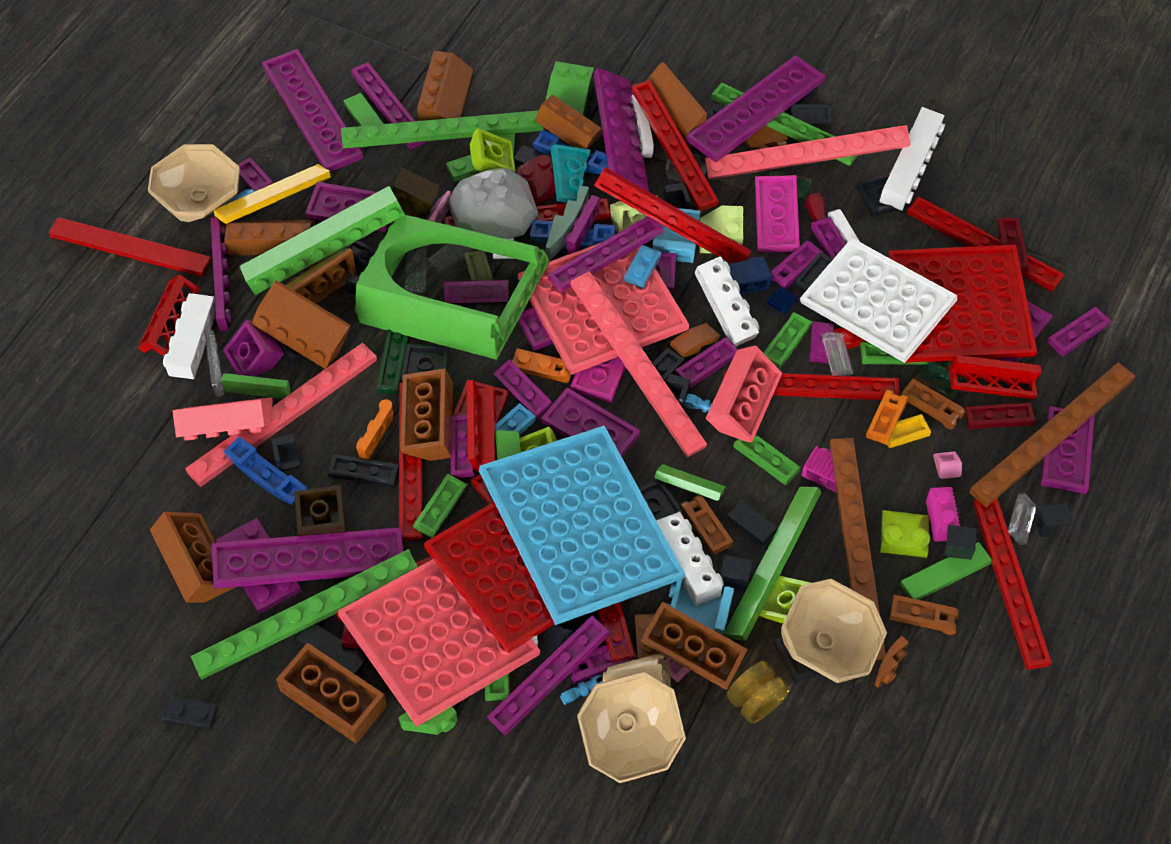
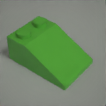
M556 61L551 74L546 99L553 94L584 116L594 85V68Z

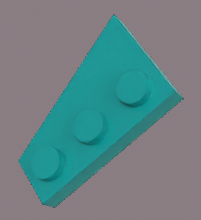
M557 144L551 147L557 201L567 203L568 200H577L580 186L583 185L587 158L591 150Z

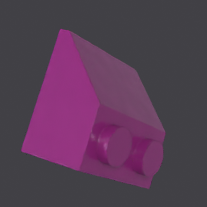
M246 320L223 350L237 375L253 377L273 369L284 355L276 339L252 325L251 320Z

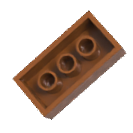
M309 643L302 648L276 679L280 692L356 744L387 707L385 695Z

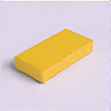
M920 414L898 421L887 444L888 447H896L930 436L931 430L923 415Z

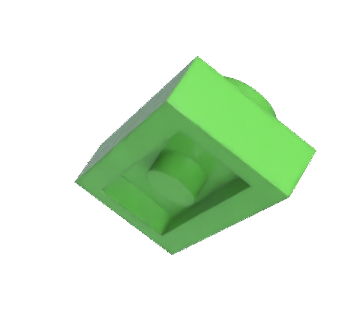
M471 155L446 163L447 170L454 182L482 173L473 167Z

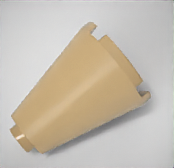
M658 653L613 665L607 668V672H603V682L643 671L671 688L669 662H664V658L667 656Z

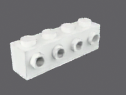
M720 256L699 265L695 275L726 337L736 347L754 339L759 333V325L755 318L752 319L749 313V305L745 299H742L739 293L738 283L735 280L733 281L729 274L731 271L726 261L723 262Z
M189 293L187 300L182 304V314L180 319L176 321V332L170 338V349L168 354L164 356L163 365L166 367L169 376L195 379L216 315L214 296Z
M681 512L657 520L659 527L685 572L682 584L695 607L721 597L722 587L724 586L722 577L719 573H715L711 558L704 554L701 541L698 537H694L688 519H684Z

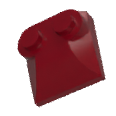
M540 155L518 168L516 174L528 182L536 206L556 197L552 157Z

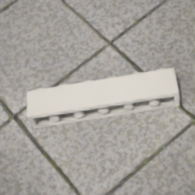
M924 107L921 108L909 134L911 145L910 147L902 148L883 188L879 202L892 205L899 210H903L905 203L910 204L914 194L911 191L912 189L916 190L920 182L918 175L923 176L927 166L924 162L929 163L933 153L930 149L936 148L939 140L937 135L941 136L945 124L942 122L945 115Z

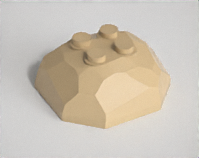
M184 144L151 167L148 192L177 219L191 222L212 214L215 209L223 206L237 195L240 167L213 144Z
M833 579L801 586L781 627L783 642L791 657L836 683L868 675L872 670L887 634L875 603Z
M643 671L595 684L577 714L589 765L619 783L668 770L686 739L674 690Z

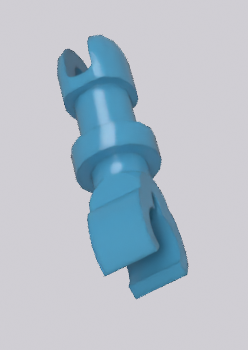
M687 394L684 404L685 407L690 409H702L704 413H707L712 405L710 400L706 399L703 401L693 394Z
M596 675L585 683L580 682L577 684V687L562 693L560 698L564 705L574 701L581 695L583 697L588 695L594 685L598 684L596 680L600 679L602 675Z

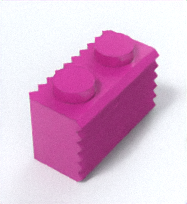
M816 446L803 467L802 476L836 492L831 451Z
M931 488L926 498V505L933 539L935 542L947 541V527L949 525L961 526L958 520L959 516H957L958 512H956L953 488Z

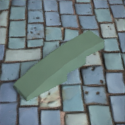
M580 186L577 200H568L563 216L555 215L545 247L549 261L565 246L567 234L573 231L576 218L581 216L584 203L589 201V187Z

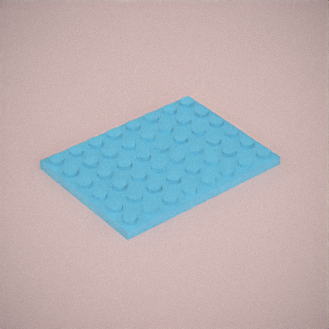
M605 426L479 466V472L555 625L684 579L685 572Z

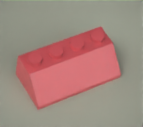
M757 346L737 350L706 419L721 433L746 442H753L782 372Z
M272 397L172 410L176 437L184 436V440L198 439L197 435L206 434V438L220 436L219 432L228 431V435L241 434V429H250V433L264 431L263 427L270 425Z

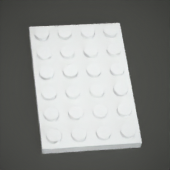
M851 238L801 296L800 301L810 309L905 363L957 301V295Z

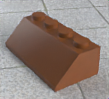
M433 52L417 107L418 121L459 118L462 116L473 69L454 53Z
M662 62L646 81L650 80L685 143L690 148L693 145L686 141L687 135L706 121L707 113L666 64Z
M234 220L226 224L224 240L228 255H261L315 226V220Z
M350 248L340 249L316 265H312L307 271L293 278L285 286L313 303L318 304L346 284L345 279L349 273L357 275L353 251Z
M277 280L258 306L252 321V325L324 369L338 357L351 326Z
M444 368L403 375L400 451L404 454L429 461L451 458L453 382L448 372Z
M163 512L150 531L185 602L205 603L236 588L214 589L211 543L216 542L201 513Z
M664 602L661 603L640 641L726 690L748 650Z

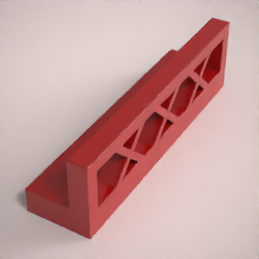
M180 274L171 279L137 349L144 353L153 349L162 356L168 354L170 335H175L176 328L174 331H168L166 321L172 319L176 326L177 319L181 317V314H176L174 309L175 303L180 302L182 306L183 302L187 300V297L184 298L181 289L184 285L192 291L191 294H198L200 288ZM165 336L167 342L166 349L157 344L159 337Z
M956 355L949 366L951 389L1035 399L1037 397L1035 381L1041 374V366ZM957 375L963 376L969 382H957ZM983 378L989 385L983 386L976 379ZM1005 381L1010 388H1003L997 382ZM1018 384H1029V391H1024Z
M474 380L467 381L468 461L474 471L478 472L479 466L497 460L495 440L496 399L493 386L478 389Z

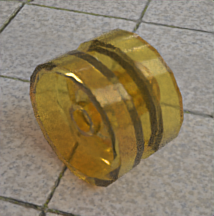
M766 661L759 662L745 671L727 692V698L735 707H742L741 714L751 724L760 721L770 714L785 699L790 690V687L781 677L774 678L775 670Z

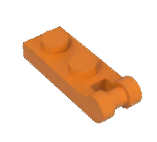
M516 349L512 362L523 373L563 383L569 382L571 374L562 359Z
M887 389L870 424L866 438L887 445L907 404L908 396H898L893 394L894 391Z
M382 400L379 403L380 411L375 419L369 422L364 437L358 440L356 449L358 450L359 458L370 459L393 421L394 413L390 400Z

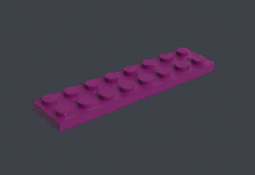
M298 49L262 62L264 71L320 164L325 169L331 172L363 159V154L359 147L343 149L341 128H346Z
M795 55L687 135L686 141L714 162H717L823 83L825 75Z
M597 68L593 75L608 168L649 192L644 158L641 155L642 149L639 147L641 142L639 141L640 135L636 125L637 118L635 117V111L632 109L634 104L631 103L633 98L630 80Z
M400 528L211 543L214 589L353 577L402 553Z

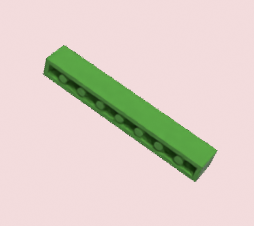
M390 186L244 263L240 266L245 281L253 293L257 295L270 288L276 280L279 282L405 214Z

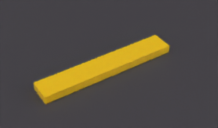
M317 164L215 209V217L225 224L230 223L313 186L317 182L330 178V171Z

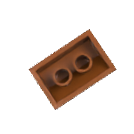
M553 94L542 103L535 119L544 128L576 148L590 149L603 135L602 128Z

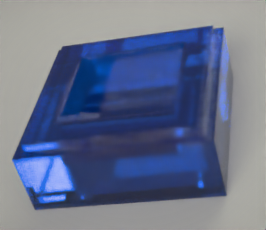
M780 286L768 299L767 304L785 315L797 302L798 297Z

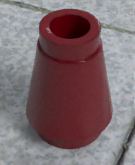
M820 193L807 196L805 206L813 221L825 219V198Z

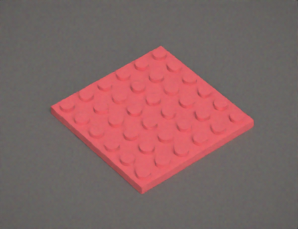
M599 244L550 261L529 299L571 375L619 356L574 289L571 287L560 293L548 279V274ZM638 247L592 276L642 348L688 330L689 323L656 269L652 272L644 288L624 281V276L640 249ZM525 271L518 273L519 281L521 280Z
M434 559L338 610V616L416 727L540 655V649L532 639L507 653Z

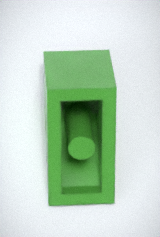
M453 707L448 708L418 727L415 726L407 713L398 717L403 730L435 735L450 731L458 721Z

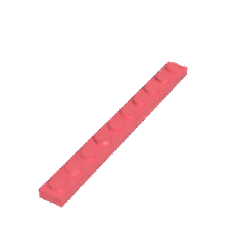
M907 125L728 154L717 162L710 158H705L708 180L905 148L910 147L911 144Z
M590 271L571 280L572 288L686 457L688 458L706 448L707 443Z
M361 343L272 406L270 425L263 427L264 431L250 433V429H241V434L230 436L186 467L187 473L202 487L234 464L224 454V450L239 436L256 448L376 362V355L364 343Z

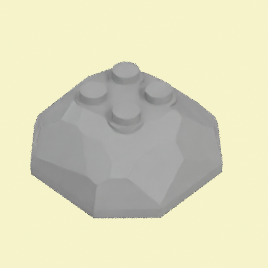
M508 168L487 170L461 180L448 201L455 227L503 239L524 235L538 216L528 182Z

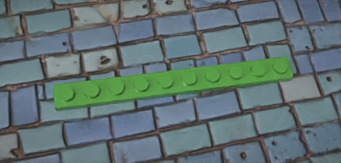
M538 110L341 128L343 149L467 138L472 137L478 128L494 135L542 131L544 127L535 121Z
M409 549L192 655L191 659L199 677L204 679L338 613V610L416 569L418 566Z

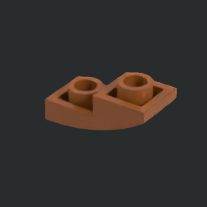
M705 323L682 333L671 341L670 346L682 357L698 354L701 346L718 342L720 335Z
M903 636L890 647L882 660L875 681L877 688L884 682L889 684L897 676L895 673L899 662L907 655L905 651L909 643Z

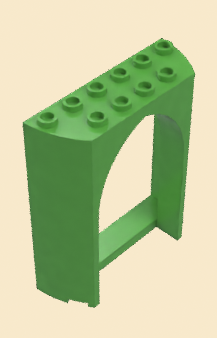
M404 215L396 219L393 225H390L388 233L379 244V248L374 256L370 258L365 271L361 273L356 284L355 313L361 324L384 330L390 329L392 332H398L402 335L497 360L550 261L545 251L536 246ZM447 243L462 245L530 262L500 318L496 315L410 293L397 285L391 277L406 252L430 244Z

